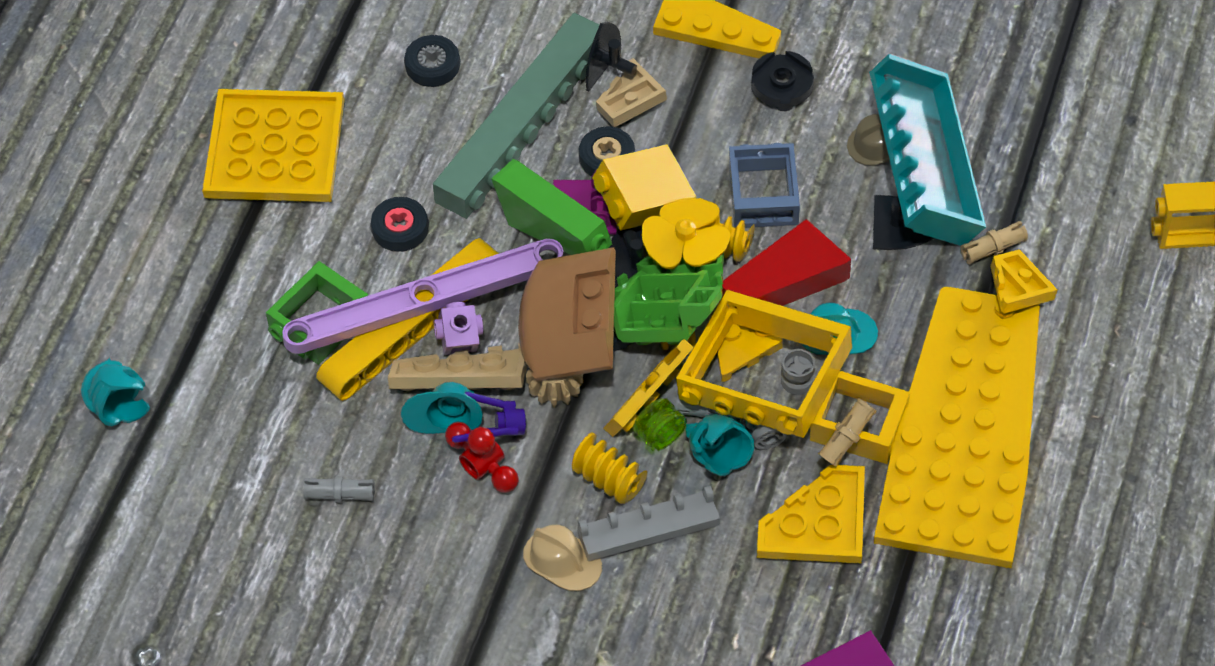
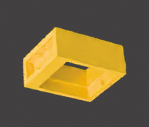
M1215 181L1163 184L1161 197L1155 200L1156 217L1151 218L1152 236H1157L1159 249L1215 246V215L1172 217L1174 213L1215 211Z
M840 371L810 426V441L825 445L836 431L835 425L837 423L825 420L835 393L856 399L860 398L863 401L888 408L889 411L879 436L861 431L859 441L857 443L854 442L846 452L888 464L900 420L905 408L909 404L910 392Z

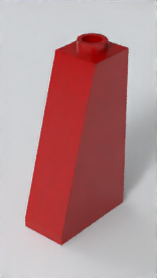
M805 219L724 279L722 297L726 290H730L784 306L848 280L851 272V258L811 222Z

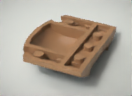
M614 248L540 260L529 276L519 308L518 335L522 356L526 364L533 371L531 374L536 381L613 369L616 250Z

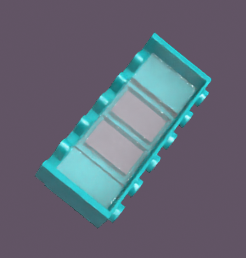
M888 54L869 73L905 227L913 229V232L956 245L967 244L986 228L948 74Z

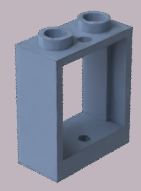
M773 143L768 145L743 144L740 146H729V174L734 227L736 228L741 220L745 221V228L751 227L753 224L755 227L799 225L800 202L794 144ZM785 169L788 196L741 198L739 172Z

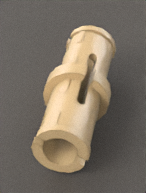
M1018 221L998 231L990 230L985 233L986 236L963 244L960 248L964 260L970 265L984 257L993 254L994 256L1000 255L1004 252V249L1027 241L1028 233L1025 226H1022V222Z
M858 398L841 423L838 421L835 425L836 431L818 454L837 467L851 445L859 441L861 438L859 434L877 410Z

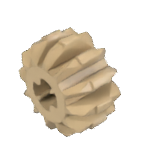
M530 368L526 373V383H528L531 397L538 396V401L541 405L549 400L554 408L558 401H563L568 405L570 396L578 397L580 386L583 383V374L536 381L531 374L533 371Z

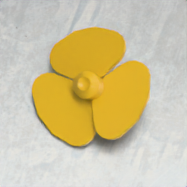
M682 198L663 205L659 216H650L642 224V242L649 257L665 269L677 267L682 260V255L685 263L693 267H701L716 261L727 250L731 239L730 232L727 228L719 225L702 227L718 219L720 214L719 207L715 203L701 198Z

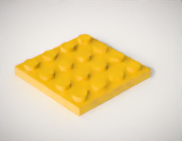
M218 89L202 189L204 198L332 202L344 108L343 92Z

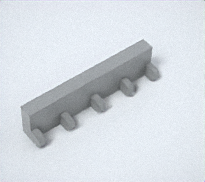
M709 485L703 487L702 492L682 497L681 493L673 495V500L649 506L648 502L640 504V509L616 515L615 511L607 513V518L586 523L585 519L578 521L577 533L587 560L592 561L719 526L720 517L713 502L712 488Z

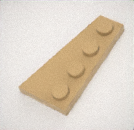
M519 343V349L503 351L502 345L488 347V353L470 355L468 350L456 351L446 359H440L437 354L393 360L388 375L389 389H401L403 391L435 389L438 385L445 382L460 383L469 390H479L482 388L512 390L514 388H522L528 365L522 356Z

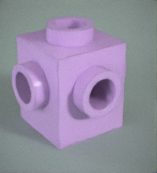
M453 302L445 305L446 308H441L438 319L434 320L435 338L442 341L443 355H452L456 351L468 350V353L477 352L480 344L479 335L483 334L481 315L475 314L474 305L465 306L464 302Z

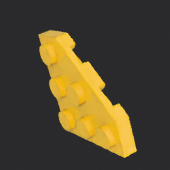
M829 465L820 472V476L808 486H802L784 500V505L772 514L768 513L758 521L757 558L862 564L865 466L837 465L836 467Z

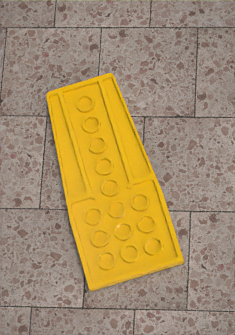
M943 287L940 289L909 390V404L903 412L892 446L874 535V544L1012 569L1028 476L1039 304L1003 314L1000 310L997 295L953 287Z

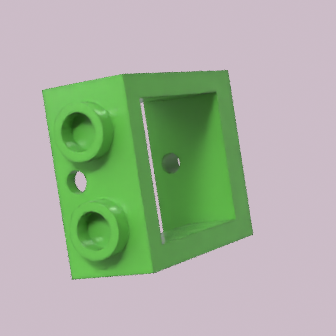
M318 261L266 312L269 326L268 331L273 338L282 342L283 328L291 321L288 318L317 290L338 305L369 295ZM298 330L292 332L288 338L292 342L300 343L307 338V334ZM342 341L298 355L303 359L309 358L319 365Z

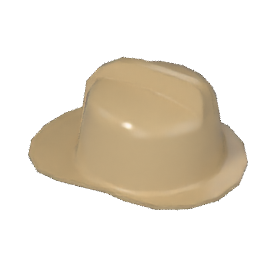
M548 525L541 529L537 528L523 549V559L529 569L568 591H582L592 587L599 580L602 573L601 559L588 561L580 539L575 537L573 532L565 526Z

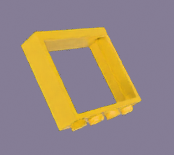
M726 290L676 377L679 399L690 405H699L715 410L722 415H731L744 419L754 425H763L776 429L786 435L792 434L804 438L852 349L851 326ZM733 323L829 352L798 410L701 380Z

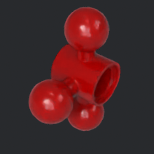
M454 422L448 426L445 432L446 442L452 448H464L466 450L459 456V461L471 477L479 480L489 472L492 475L493 487L501 493H509L517 487L519 477L516 470L510 466L498 465L505 458V455L489 429L478 427L471 431L470 427L463 422ZM470 433L466 442L454 443L452 441L454 436Z

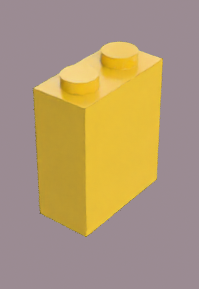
M668 144L603 159L592 177L596 190L601 193L608 206L610 216L615 219L620 230L641 226L648 217L659 216L660 209L666 203L682 198H696Z

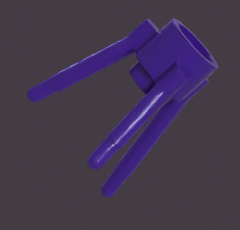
M471 392L464 393L477 402L503 408L502 412H496L495 427L487 428L493 433L494 437L525 434V410L516 409L515 401H503ZM470 433L454 436L452 441L454 443L466 442Z

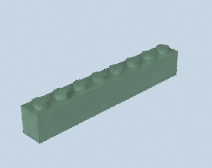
M573 13L433 182L436 204L465 219L474 210H478L482 206L485 196L492 187L494 188L491 178L512 159L519 160L522 150L527 144L534 142L543 124L551 121L560 103L568 100L577 82L580 79H585L589 53L599 24L577 13Z

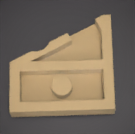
M634 58L629 61L637 65L635 74L630 76L624 73L622 77L616 76L610 83V88L604 91L596 101L597 111L613 127H617L667 100L666 90Z

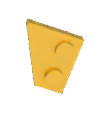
M1020 249L993 256L990 267L1000 310L1003 314L1055 300L1058 291L1056 287Z
M733 323L716 353L721 382L730 380L732 373L742 367L747 366V368H750L757 364L762 357L770 356L782 349L783 339Z

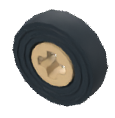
M611 126L598 127L589 131L581 140L578 148L580 165L587 174L592 176L603 159L635 152V144L630 135L622 129ZM608 149L612 151V153H608L606 156L602 155V151L606 152Z

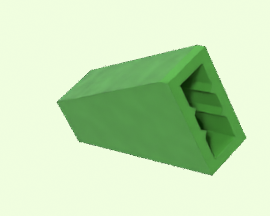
M512 159L491 178L509 226L538 240L554 239L562 245L563 252L569 255L607 249L612 245L604 220L519 161Z

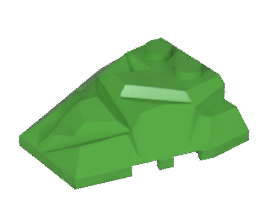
M724 253L716 261L701 267H693L686 264L682 255L680 264L672 269L662 268L652 258L647 256L636 264L638 272L628 279L625 273L617 277L618 286L615 288L614 331L617 338L623 343L636 342L638 345H648L653 342H667L670 345H678L683 339L687 341L696 328L711 314L722 298Z

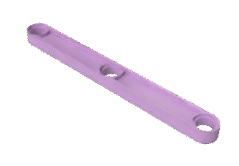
M543 239L294 319L283 328L284 346L291 353H305L443 308L449 303L462 302L526 281L537 263L543 260L539 256L542 251L553 250L558 257H563V247L554 239ZM420 290H429L434 296L431 300L423 302L419 301L415 294ZM298 330L307 334V338L300 343L292 342L288 338L292 332Z

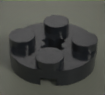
M785 51V55H775V52L767 53L760 57L753 66L752 92L763 103L776 107L779 111H790L793 106L804 102L813 91L814 76L812 66L805 57L791 51ZM776 77H789L788 82L784 83L778 82Z

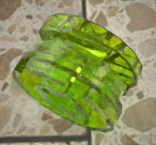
M661 398L649 404L639 414L634 422L633 431L641 439H645V444L652 451L655 448L660 451L671 445L681 435L686 427L687 418L679 410L675 411V406L667 398Z

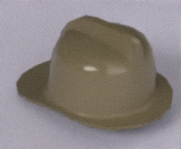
M872 114L862 119L848 138L847 149L849 155L860 164L875 166L890 161L879 114ZM899 123L900 130L904 129L913 134V138L908 145L917 148L921 139L919 129Z

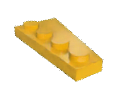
M663 0L653 26V35L754 58H760L771 52L776 54L781 40V30L715 0Z

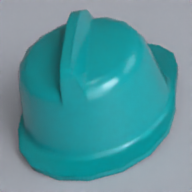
M824 303L813 309L810 313L814 316L851 326L852 349L849 354L864 353L872 348L877 341L878 329L875 321L868 314L860 310L845 309L836 303ZM801 344L807 351L814 354H829L827 351Z
M445 382L438 385L432 392L416 394L409 398L402 406L401 417L403 423L413 431L436 434L445 433L448 426L454 422H463L473 430L481 424L483 412L475 399L464 394L465 392L474 393L460 383Z

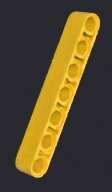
M475 239L431 275L499 254V252L483 239ZM420 290L415 294V297L423 302L431 300L434 296L429 290ZM441 308L355 336L320 366L316 374L317 380L339 400H347L393 363V360L399 358L433 330L434 320L438 319Z

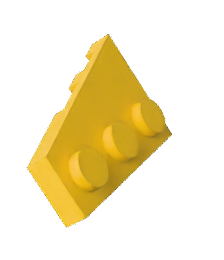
M683 339L673 348L603 429L612 437L621 429L627 433L633 427L638 417L636 415L637 411L642 406L646 408L658 398L660 394L656 390L662 383L667 386L680 371L676 367L694 347Z

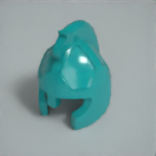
M109 358L94 366L85 375L81 386L83 401L87 408L95 413L105 425L113 427L120 422H134L142 418L150 410L149 404L143 399L139 401L134 400L139 391H143L145 382L132 368L123 366L121 362Z
M711 414L706 415L699 423L686 424V437L689 438L691 452L696 460L705 465L704 468L709 472L720 476L729 475L732 470L745 466L751 459L754 452V439L750 432L733 418L725 415Z

